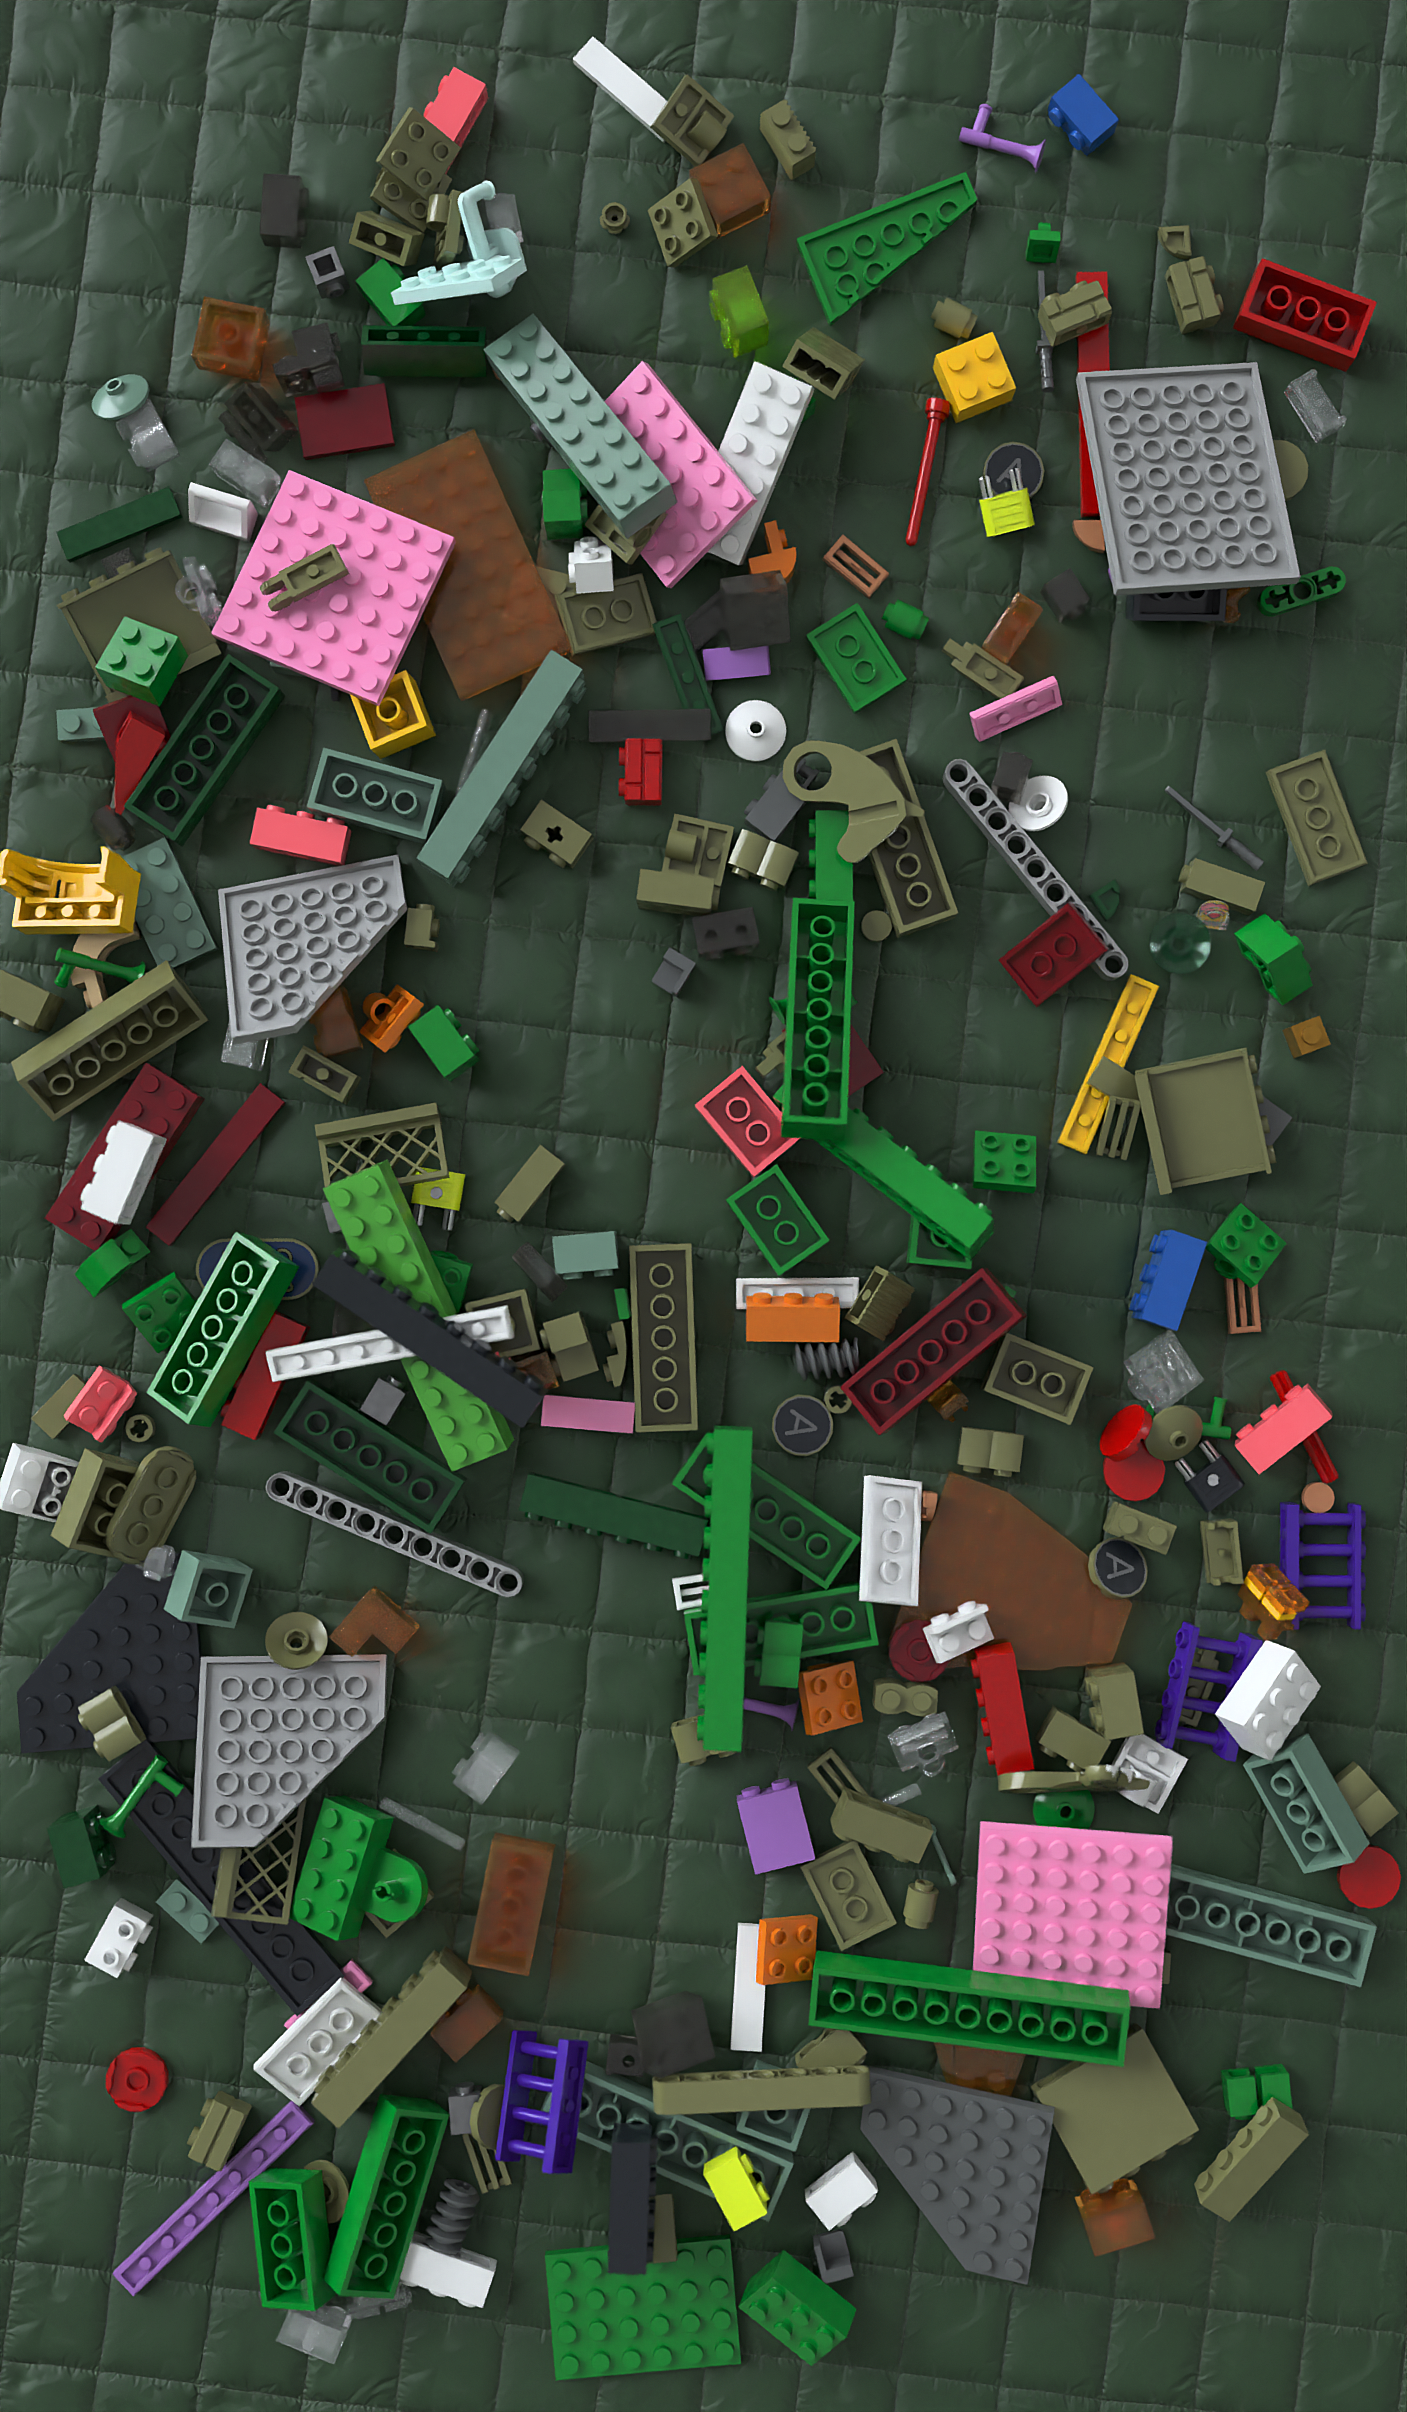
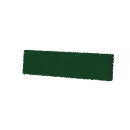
M168 486L59 530L56 534L67 560L71 563L180 519L182 515L172 490Z
M681 613L652 624L694 741L722 732L721 721Z

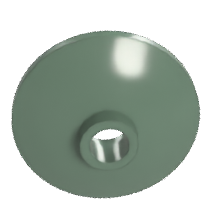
M135 374L111 379L95 394L92 400V409L95 415L103 420H118L127 417L145 403L150 392L149 385L142 376Z

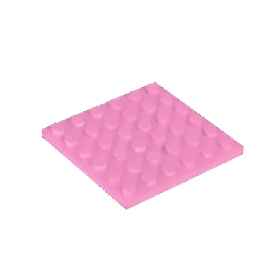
M289 470L211 634L214 638L376 706H380L456 544V540L448 534ZM330 544H334L350 574L296 602L293 601L290 606L282 610L272 612L268 606L269 601L287 591V588L284 585L281 590L266 596L260 590L261 584L278 575L279 571Z
M980 1821L973 1970L1129 1990L1130 2006L1160 2009L1172 1836Z

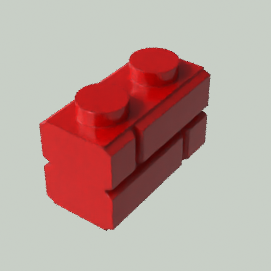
M627 738L625 739V747H619V766H625V778H619V796H624L625 805H662V739Z

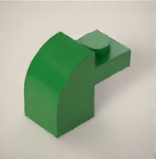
M129 1229L116 1239L109 1240L82 1263L74 1275L95 1298L117 1283L125 1271L146 1258L151 1251L134 1231Z

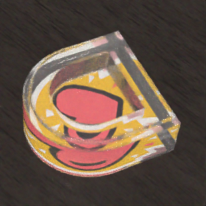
M1219 900L1204 902L1198 909L1195 927L1226 930L1230 919L1229 906Z

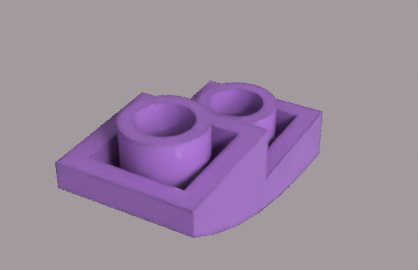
M768 643L703 649L706 681L771 674Z

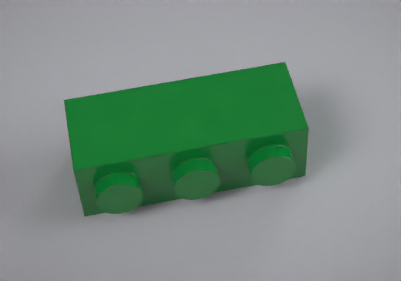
M816 810L814 819H809V838H814L815 850H809V868H815V880H809V899L853 901V863L845 861L837 850L839 841L846 833L849 825L848 810Z

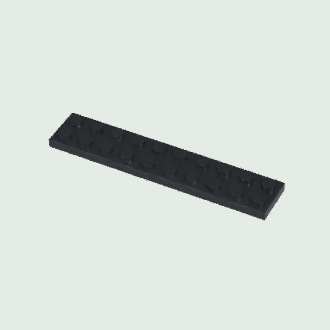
M146 1738L145 1741L133 1748L99 1777L98 1780L121 1806L156 1755H161L165 1759L166 1757L153 1742ZM168 1761L162 1771L180 1784H184L185 1786L182 1791L175 1797L172 1792L157 1781H154L134 1807L129 1817L211 1913L221 1848L191 1847L194 1791ZM243 1849L240 1861L247 1856ZM249 1858L239 1866L238 1874L244 1883L247 1884L259 1875L260 1872ZM263 1876L248 1887L258 1902L273 1892V1889ZM238 1880L235 1893L242 1888ZM245 1890L234 1898L232 1912L246 1913L255 1906ZM276 1894L261 1905L269 1916L282 1917L283 1903ZM258 1908L251 1913L255 1915H263ZM214 1917L296 2016L307 2009L346 1974L308 1927L292 1919L288 1920V1925Z

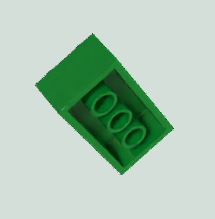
M268 2168L248 2181L262 2307L316 2311L335 2296V2291L323 2279L331 2250L322 2170Z

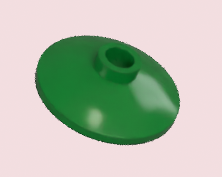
M1088 1789L1071 1792L1037 1793L1034 1798L1033 1815L1038 1826L1087 1830L1094 1818V1801ZM1068 1806L1071 1808L1068 1816L1060 1815L1062 1807Z

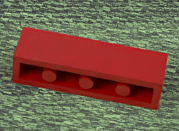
M278 1311L274 1312L248 1359L250 1362L246 1371L240 1373L233 1388L237 1389L233 1399H228L221 1411L220 1416L224 1417L222 1426L253 1440L261 1437L286 1383V1380L272 1382L265 1352L269 1349L304 1343L311 1326Z
M1011 1642L974 1648L976 1659H971L970 1663L973 1678H979L981 1688L975 1689L978 1707L985 1708L986 1717L980 1718L984 1737H990L991 1746L985 1747L989 1766L995 1765L997 1776L1033 1770L1034 1764Z

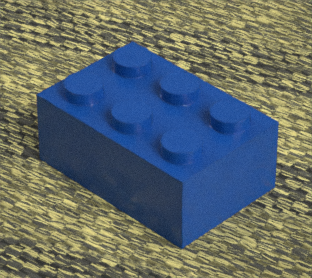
M1174 1230L1160 1231L1159 1235H1154L1149 1248V1252L1153 1253L1150 1263H1145L1139 1281L1143 1282L1140 1293H1135L1131 1300L1129 1308L1133 1311L1131 1318L1166 1330H1178L1207 1244L1206 1241Z

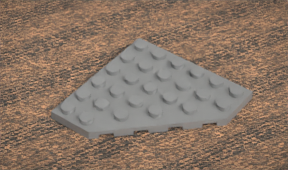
M399 855L218 889L231 1038L234 1045L297 1033L407 911Z
M386 1654L323 1655L312 1666L297 1670L281 1667L269 1656L201 1657L191 1847H258L386 1719L388 1656Z

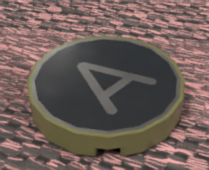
M1009 442L1001 444L991 451L985 461L982 475L985 486L987 488L985 476H989L993 495L1013 491L1009 470L1013 469L1016 486L1019 489L1015 468H1019L1023 488H1028L1029 498L1031 499L1036 495L1043 482L1044 467L1042 459L1033 448L1024 443Z
M797 1394L787 1398L777 1407L772 1417V1431L776 1442L785 1451L794 1455L808 1456L819 1452L828 1443L833 1433V1419L829 1409L821 1400L811 1395Z
M1121 1537L1108 1538L1099 1543L1089 1555L1088 1570L1090 1579L1094 1585L1097 1584L1101 1589L1100 1592L1106 1597L1115 1600L1128 1599L1139 1593L1145 1585L1148 1573L1146 1560L1140 1549L1131 1541Z

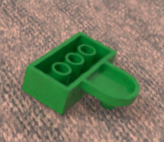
M347 1796L324 1798L290 1908L289 1919L336 1941L358 1937L365 1911L389 1922H402L416 1917L422 1911L427 1901L428 1882L424 1871L414 1860L385 1848L394 1817Z

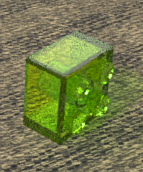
M746 265L714 277L712 291H709L711 299L709 308L714 321H720L722 328L720 337L724 348H730L735 358L767 346L769 321L748 266Z

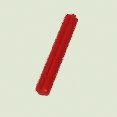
M1280 1370L1270 1376V1380L1281 1402L1284 1403L1287 1400L1284 1396L1294 1386L1287 1372ZM1314 1431L1302 1443L1321 1481L1325 1484L1331 1483L1339 1478V1474L1317 1431Z

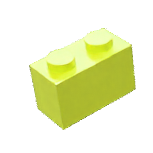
M737 2146L704 2163V2176L733 2231L767 2214V2201L770 2199L761 2181L756 2183L752 2172L755 2170L749 2156L746 2153L741 2155Z

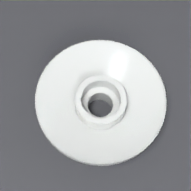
M759 700L747 701L737 706L729 715L725 728L726 740L731 750L742 759L754 762L767 760L781 749L786 737V724L782 714L773 705ZM759 724L762 727L761 732L753 733L750 730L751 725Z
M1051 776L1031 778L1021 784L1013 793L1009 803V813L1025 831L1046 829L1056 823L1065 812L1068 804L1067 790L1057 778Z

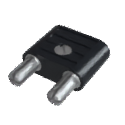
M1204 1440V1444L1201 1442L1199 1447L1210 1460L1195 1473L1184 1458L1178 1459L1180 1463L1176 1461L1175 1466L1186 1479L1184 1481L1186 1487L1207 1513L1245 1485V1482L1224 1454L1219 1455L1208 1440Z

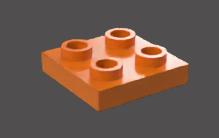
M398 984L387 997L381 993L369 994L363 1002V1011L369 1020L359 1032L386 1053L389 1048L391 1049L399 1043L402 1037L401 1033L408 1024H412L418 1019L421 1014L420 1009L424 1004ZM385 1003L384 1012L380 1015H375L376 1007L379 1004Z
M854 1660L812 1665L807 1667L806 1671L799 1672L798 1687L806 1735L813 1736L863 1722Z
M809 1914L759 1919L757 1983L770 1985L813 1979L818 1917Z

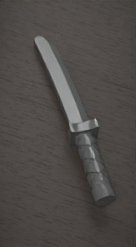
M1038 271L1039 308L1044 298H1046L1044 271ZM1040 323L1041 340H1037L1035 350L1041 359L1042 391L1048 393L1054 390L1051 360L1053 346H1051L1046 332Z
M1170 786L1166 787L1164 791L1219 837L1216 845L1220 848L1225 845L1256 871L1262 866L1264 861L1261 858L1257 857L1256 854L1231 836L1233 830L1228 828L1224 832Z

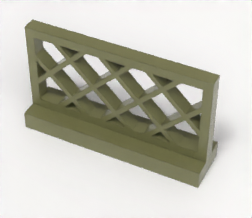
M425 1104L315 1125L324 1186L327 1187L332 1184V1180L339 1171L346 1176L352 1175V1173L343 1168L352 1154L364 1161L357 1171L359 1172L375 1165L376 1163L373 1160L382 1149L395 1156L390 1162L392 1170L399 1160L412 1167L406 1177H396L400 1187L450 1178L441 1125L442 1118L437 1104ZM435 1128L436 1137L429 1146L416 1139L422 1130ZM401 1134L408 1139L399 1152L386 1145L392 1135ZM365 1140H371L377 1144L368 1158L356 1151L360 1143ZM412 1143L425 1150L416 1164L403 1156ZM340 1145L347 1151L339 1162L335 1163L328 1158L327 1147ZM436 1146H438L439 1154L434 1151ZM430 1154L440 1160V1171L428 1173L421 1168ZM329 1164L334 1167L331 1172Z
M306 1799L298 1806L297 1816L288 1824L283 1821L281 1823L283 1828L270 1838L267 1837L265 1842L252 1852L248 1848H221L211 1917L288 1925ZM295 1823V1829L293 1834L289 1827ZM283 1831H286L293 1840L292 1849L281 1856L271 1841ZM268 1844L278 1860L263 1870L253 1855ZM243 1849L247 1856L240 1861ZM291 1854L288 1865L284 1859ZM250 1858L260 1874L245 1884L238 1874L239 1866ZM281 1862L288 1871L287 1881L277 1888L266 1873ZM263 1876L273 1889V1892L258 1902L248 1887ZM238 1880L242 1888L235 1893ZM286 1886L285 1897H283L280 1890ZM245 1890L255 1906L246 1913L232 1912L234 1898ZM276 1894L283 1903L282 1917L269 1916L261 1905ZM258 1908L263 1915H255L251 1913Z

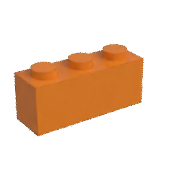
M765 1292L746 1296V1341L839 1342V1297H833V1295L828 1293H819L815 1297H802L799 1293L771 1296V1294Z

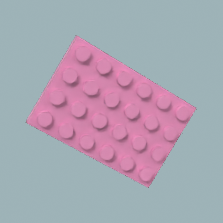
M642 361L605 400V403L667 478L676 497L677 503L665 511L668 515L640 553L664 585L672 588L757 502V499L649 364Z

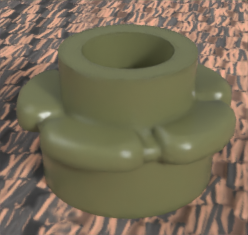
M616 202L606 205L602 210V216H600L601 226L604 229H608V232L612 234L620 233L622 229L628 227L630 222L627 209ZM617 217L618 219L617 221H613L612 218Z

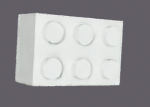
M119 1121L117 1126L113 1125L106 1138V1142L109 1143L104 1155H99L95 1162L93 1171L96 1172L92 1184L88 1183L82 1192L81 1201H83L81 1209L116 1224L130 1225L167 1139Z
M1266 1640L1215 1715L1243 1750L1271 1761L1293 1727L1298 1723L1309 1703L1315 1698L1321 1686L1294 1650Z

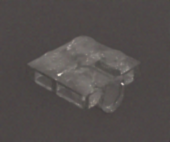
M194 556L182 559L187 576L177 582L175 587L176 596L188 610H199L202 619L213 631L224 608L221 601H218L216 594L213 593V591L217 590L211 572H208L205 563L200 565ZM196 588L197 597L187 600L186 593L190 589Z
M1172 1330L1164 1331L1123 1362L1132 1375L1128 1379L1130 1391L1136 1398L1142 1401L1148 1400L1156 1414L1172 1406L1204 1381Z
M945 1711L939 1714H930L918 1723L911 1726H901L893 1733L887 1735L902 1772L918 1766L925 1775H937L945 1767L944 1755L959 1749ZM935 1753L933 1758L929 1760L923 1759L925 1755Z

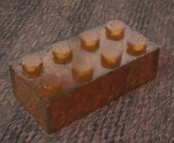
M495 1832L491 1843L467 1964L529 1976L556 1844Z

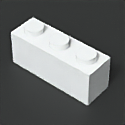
M414 2231L399 2280L407 2286L415 2287L418 2285L427 2288L433 2295L439 2297L447 2295L458 2299L464 2306H478L482 2308L495 2273L497 2260L461 2248L457 2254L451 2255L436 2251L425 2243V2239L433 2237Z

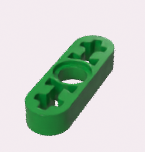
M1330 566L1300 576L1297 584H1304L1308 587L1309 597L1307 599H1298L1294 595L1293 588L1297 584L1269 586L1258 597V609L1263 615L1273 617L1334 597L1345 586V574L1341 569ZM1327 575H1329L1330 579H1336L1337 583L1333 586V589L1330 585H1325L1317 590L1316 585L1323 583ZM1284 589H1286V599L1280 600L1276 608L1272 604H1266L1265 601L1269 598V594H1271L1272 598H1278L1285 594Z

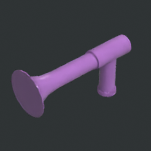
M980 104L973 129L962 127L959 141L1026 159L1034 166L1035 173H1037L1043 157L1046 140L1036 146H1027L983 133L993 109L990 105Z
M743 1696V1709L780 1718L787 1722L791 1727V1731H793L799 1699L792 1705L783 1706Z

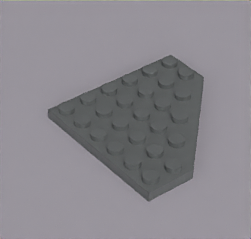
M870 2066L871 2103L863 2105L860 2126L866 2138L966 2271L1027 2285L1055 2107Z

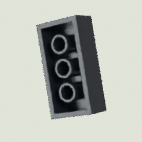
M614 2123L611 2154L608 2274L646 2275L647 2263H653L656 2199L649 2198H655L657 2167H650V2165H656L658 2135H651L652 2124Z

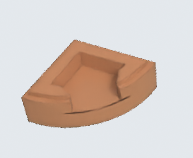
M1074 520L1072 526L1075 536L1089 550L1103 553L1105 550V540L1101 520Z
M922 1490L921 1521L931 1522L934 1517L938 1494L933 1491Z

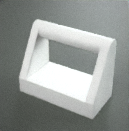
M191 482L188 488L189 522L204 529L250 542L259 514L251 500Z

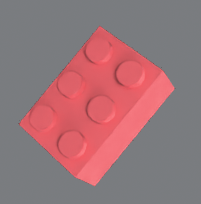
M743 1066L695 1104L696 1110L753 1178L801 1139L781 1137V1111Z

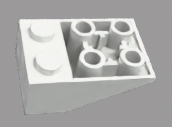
M13 1443L0 1480V1509L56 1523L79 1462L41 1449Z

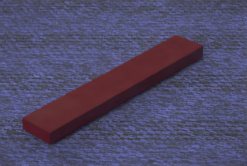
M260 1083L147 1224L146 1228L168 1246H172L286 1102Z

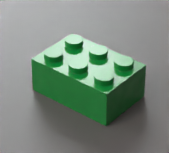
M777 1164L725 1200L777 1276H780L830 1241Z
M782 2250L749 2279L738 2306L751 2319L755 2320L810 2366L815 2364L847 2337L857 2310L785 2250Z

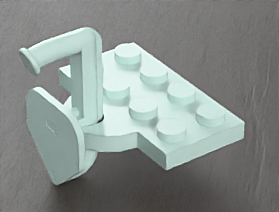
M484 181L482 184H478L465 191L458 198V207L468 238L467 250L470 261L461 264L453 263L439 271H436L435 267H428L418 271L419 276L401 281L402 286L391 292L395 305L487 292L488 295L494 298L502 297L511 291L517 277L527 271L519 239L512 230L499 228L484 231L476 202L481 199L491 200L494 197L495 187L492 182Z

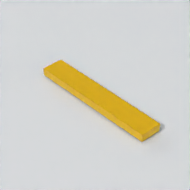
M1133 974L1129 975L1057 1143L1084 1155L1087 1154L1106 1111L1109 1097L1086 1083L1103 1056L1122 1068L1125 1067L1157 993L1158 985Z

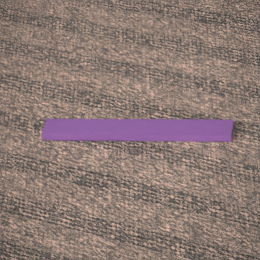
M291 2100L226 2162L222 2171H217L114 2270L113 2275L134 2297L249 2186L248 2181L264 2172L312 2126L315 2121L314 2118L301 2105L299 2107Z

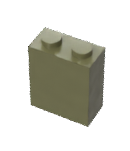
M813 327L797 338L782 367L835 400L851 386L865 359Z
M640 869L636 899L638 909L711 918L712 910L718 911L720 888L715 887V878Z

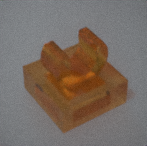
M951 1380L927 1399L944 1420L948 1419L954 1422L956 1419L952 1414L959 1408H962L965 1412L968 1411L966 1403L969 1400Z

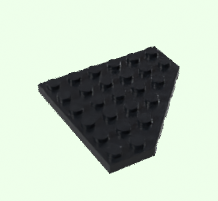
M181 1552L157 1554L151 1559L147 1558L141 1561L142 1563L136 1565L125 1563L17 1691L21 1754L94 1747L93 1742L96 1741L94 1735L90 1730L86 1731L79 1722L78 1714L80 1712L78 1707L115 1685L122 1693L131 1713L150 1742L197 1739L200 1664L202 1657L199 1623L180 1621L164 1610Z

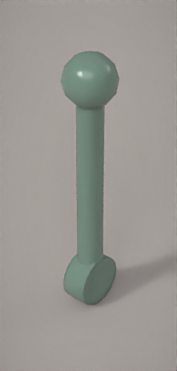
M931 1824L933 1828L931 1840L951 1885H955L957 1881L936 1836L937 1829Z

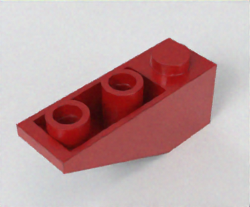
M132 711L129 712L116 736L114 806L115 812L120 815L125 809V803L151 767L149 764L154 755L158 756L167 744V740L164 739L165 732L163 728Z

